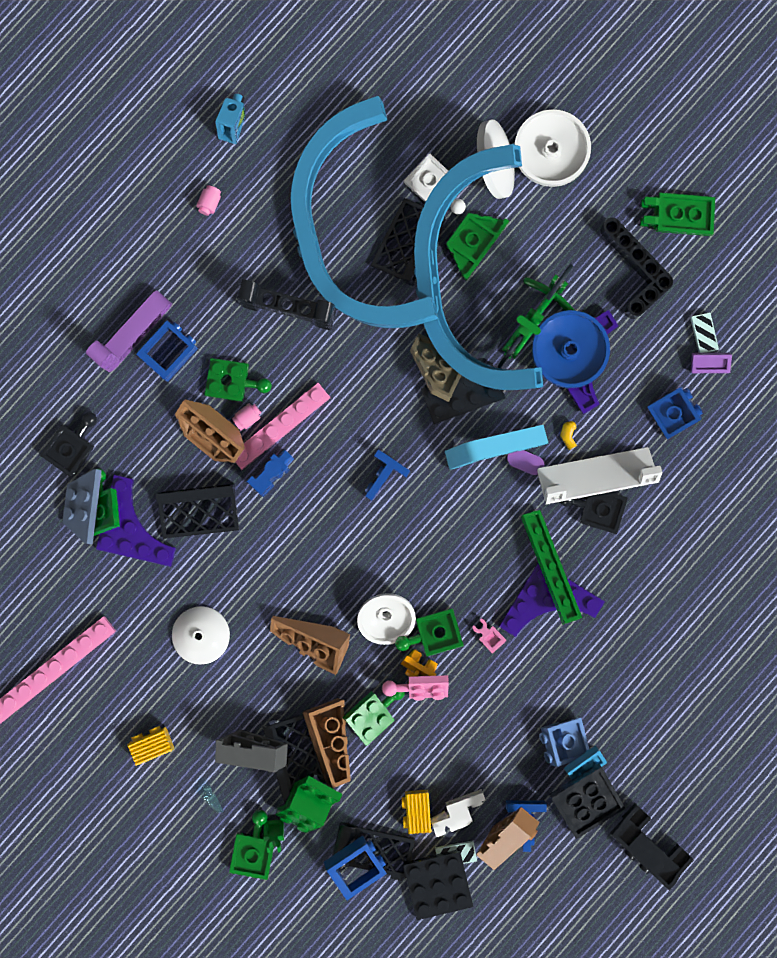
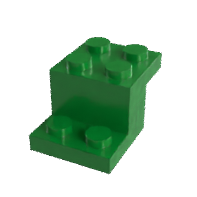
M307 776L294 783L286 804L278 807L276 815L281 817L280 819L283 822L292 823L297 826L298 830L307 833L324 825L332 804L339 802L342 794Z

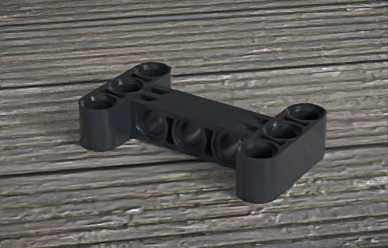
M242 280L237 296L240 305L246 309L258 311L260 308L313 322L316 327L325 330L332 329L336 315L335 305L325 300L313 302L260 288L259 284L249 280ZM266 297H273L274 300L271 304H264ZM286 301L292 302V307L288 310L282 308L283 303ZM304 306H309L311 311L305 315L301 313V309Z

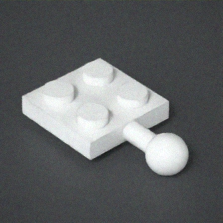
M429 154L404 180V183L426 202L433 188L448 170ZM454 199L450 206L451 211L455 214L463 213L466 207L465 202L461 199Z

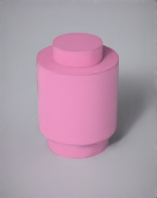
M207 185L197 202L198 211L207 216L214 214L221 198V191Z
M248 403L235 413L232 420L240 430L247 429L261 418L259 416L261 411L255 404L251 405Z

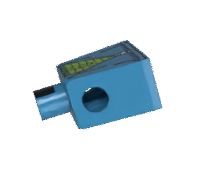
M234 94L233 99L226 98L215 121L218 139L237 144L245 119L243 104L245 98L242 95Z

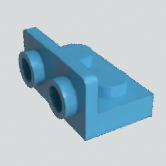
M595 745L579 758L570 762L564 769L569 777L574 779L598 763L601 767L604 766L607 761Z

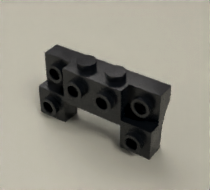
M634 803L622 816L623 819L610 834L626 849L625 854L634 861L636 858L641 863L639 867L647 875L650 872L670 890L694 859L679 844H676L668 854H665L641 830L651 818Z

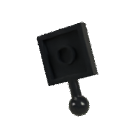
M92 412L85 413L82 416V424L76 433L62 424L40 456L73 478L95 447L83 439L82 436L89 427L96 425V415Z
M607 492L587 496L586 501L576 498L560 501V503L565 507L575 505L583 508L579 521L580 524L617 534L628 497Z

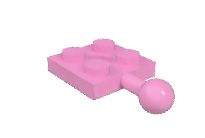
M448 675L409 677V684L396 685L393 681H386L382 685V692L386 696H393L396 692H409V699L424 700L425 698L441 700L444 697H448Z

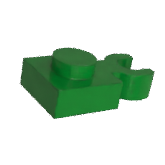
M282 820L266 821L264 824V842H266L267 853H270V848L276 846L278 852H281L280 841H284V822Z

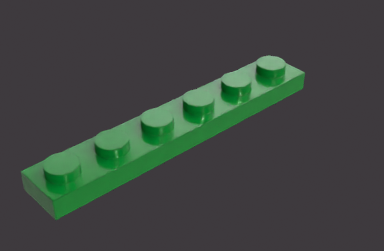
M537 510L522 515V522L562 625L581 619L582 615L541 511Z

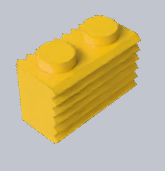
M160 726L149 730L150 734L143 736L140 733L131 737L132 741L127 746L136 766L175 749L166 727L161 729Z
M428 790L405 791V797H401L402 809H406L407 816H403L404 829L408 828V834L430 833L431 820Z

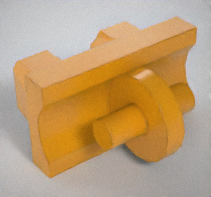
M415 649L401 662V665L407 668L404 674L409 677H417L418 675L436 676L435 671L438 664L428 659L425 666L418 663L422 654Z

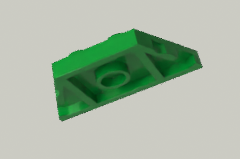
M468 213L451 236L446 246L464 280L467 281L506 228L509 223L508 219L501 220L490 216Z

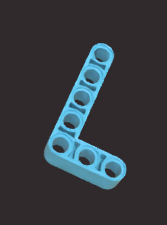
M544 425L470 441L446 450L445 455L450 470L480 460L548 444Z

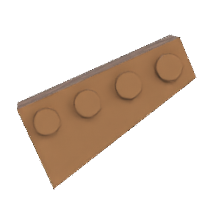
M339 698L302 712L325 783L331 788L351 781L349 755H347L346 721L343 719L345 705L344 700Z

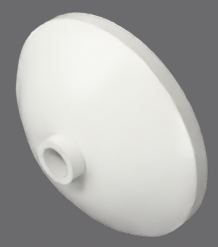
M390 593L379 594L368 599L361 606L357 616L358 627L362 635L371 642L384 645L395 643L399 636L407 637L413 630L416 620L415 612L410 602L399 595Z
M204 606L190 608L183 612L174 623L172 630L174 648L184 660L190 663H211L225 652L229 644V626L225 618L212 608ZM196 633L202 634L201 640L196 639Z

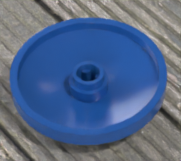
M568 310L550 316L540 325L541 333L535 335L532 342V357L536 368H542V376L547 381L563 388H578L591 383L604 371L610 356V342L605 329L594 317L584 312Z

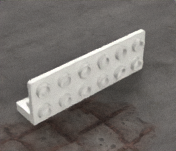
M646 447L537 469L545 502L550 504L659 483L662 469L661 466H654L650 450Z

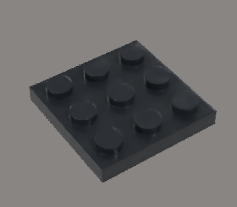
M599 763L549 794L576 839L626 809Z
M460 849L403 862L416 920L473 907Z

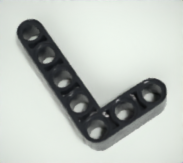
M608 218L601 227L602 236L648 284L625 307L626 316L630 319H637L672 287L673 278L618 219ZM606 225H612L615 231L609 232ZM621 238L626 239L627 242H628V245H627V246L621 245L620 242H619V239H621ZM638 252L641 259H635L632 253ZM646 266H651L654 273H648ZM659 280L666 281L667 287H661ZM645 292L651 293L653 300L646 299ZM631 305L638 306L639 313L632 312Z

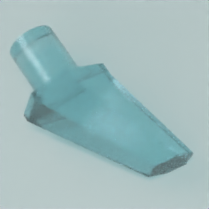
M211 785L204 786L205 796L202 799L216 813L223 812L216 794H212Z

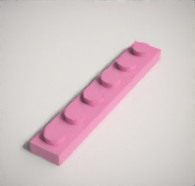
M317 383L244 443L245 449L236 461L241 470L246 468L330 399V396L321 385Z

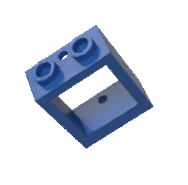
M168 320L136 354L167 382L198 349L194 345L196 341L189 334L185 337L181 333L182 328L175 322L171 324ZM170 329L188 347L165 370L147 353Z
M361 836L323 862L326 871L346 900H349L387 874L384 869L385 861L381 855L376 856L374 853L376 851L375 846L371 840L366 841L364 836ZM366 851L375 867L348 885L338 868Z

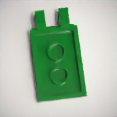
M659 193L658 196L644 197L641 200V208H654V216H643L640 219V226L653 227V230H656V232L700 236L714 235L715 197Z

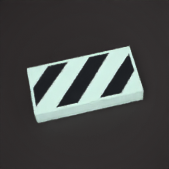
M711 313L692 316L690 319L698 353L719 350Z
M473 841L435 847L436 855L460 849L463 864L477 861Z

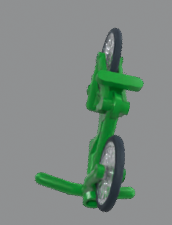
M572 264L566 268L561 277L555 274L549 287L531 278H524L523 282L525 285L543 292L546 296L536 309L531 308L525 317L523 315L517 317V322L520 325L502 349L505 354L497 365L498 368H502L508 358L512 357L515 359L533 333L535 335L541 333V328L538 325L544 318L543 312L552 300L556 301L565 311L574 310L559 295L569 284L564 280L572 270Z

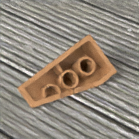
M277 616L271 618L270 632L288 645H295L301 650L300 654L310 656L315 660L314 664L335 675L338 673L349 646L350 634L332 626Z

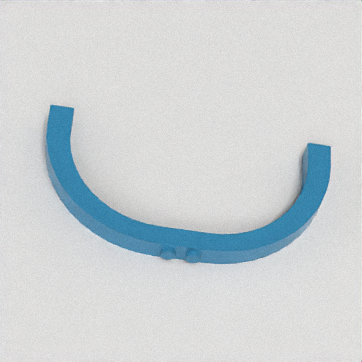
M376 96L337 113L315 133L305 147L298 161L291 189V210L295 226L293 233L296 240L298 239L299 246L297 250L300 257L303 258L311 281L328 302L335 305V308L350 318L367 325L381 328H404L439 319L434 300L429 296L397 306H374L356 301L344 294L333 282L325 268L312 217L311 200L313 186L319 169L327 156L340 142L353 133L387 121L384 104L380 97Z
M515 144L494 147L475 153L460 161L440 179L421 211L414 246V275L417 279V297L422 299L430 296L435 302L439 319L424 323L432 344L441 357L460 375L482 386L500 390H522L543 387L542 368L501 369L493 367L474 358L458 343L449 329L442 308L437 264V241L439 230L448 208L465 187L489 173L522 166L521 147Z

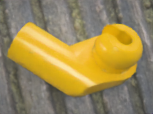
M573 421L566 422L560 434L568 450L577 446L572 438L573 432L576 429V423Z

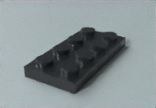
M461 376L449 402L431 394L428 386L421 388L434 425L505 399L503 390L482 386L464 376Z

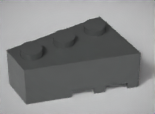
M241 729L216 740L215 763L268 772H277L286 766L287 743Z

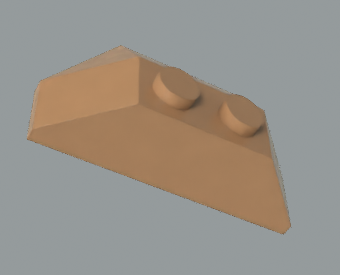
M184 400L175 413L184 436L214 461L235 463L245 449L239 429L210 405Z

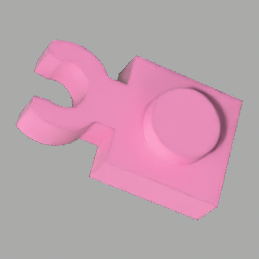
M480 619L483 628L477 629L475 626L472 628L474 632L483 635L479 640L493 654L506 642V639L494 626L488 629L485 620Z

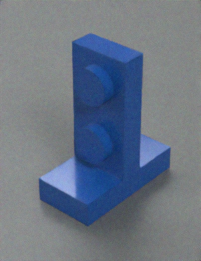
M379 449L374 457L386 464L385 468L380 467L375 475L378 477L375 483L370 482L365 489L367 493L365 497L371 501L375 498L393 470L405 478L410 473V470Z
M506 800L507 812H514L520 807L533 817L534 814H531V812H547V804L544 800ZM534 838L521 846L523 852H531V846H534L535 843Z

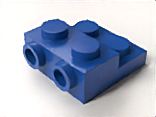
M683 386L647 407L667 439L702 419L701 415L703 412L700 406L693 404L691 401L693 395L688 388L684 389Z

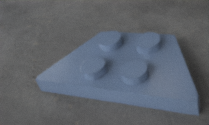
M93 469L67 484L62 523L86 544H93L102 470Z

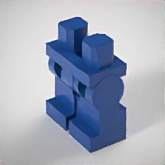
M285 449L278 456L273 454L270 457L271 460L266 463L264 471L256 479L251 476L247 481L262 497L275 486L273 484L275 480L280 479L283 473L287 474L290 471L288 465L294 458Z

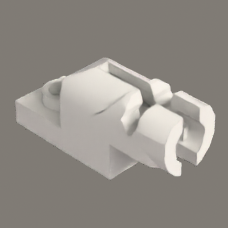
M482 789L445 802L448 812L445 813L443 811L437 816L430 818L436 837L446 834V826L450 828L451 832L468 826L472 822L468 806L474 808L483 804L482 801H485Z

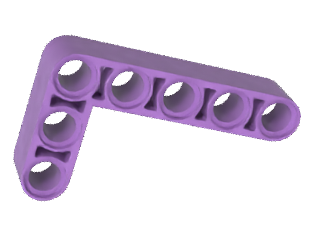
M156 290L105 346L99 341H95L87 349L86 355L101 368L112 372L164 316L172 303Z

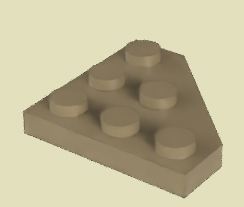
M418 333L410 352L431 394L449 402L462 375L455 371L441 357L430 338Z

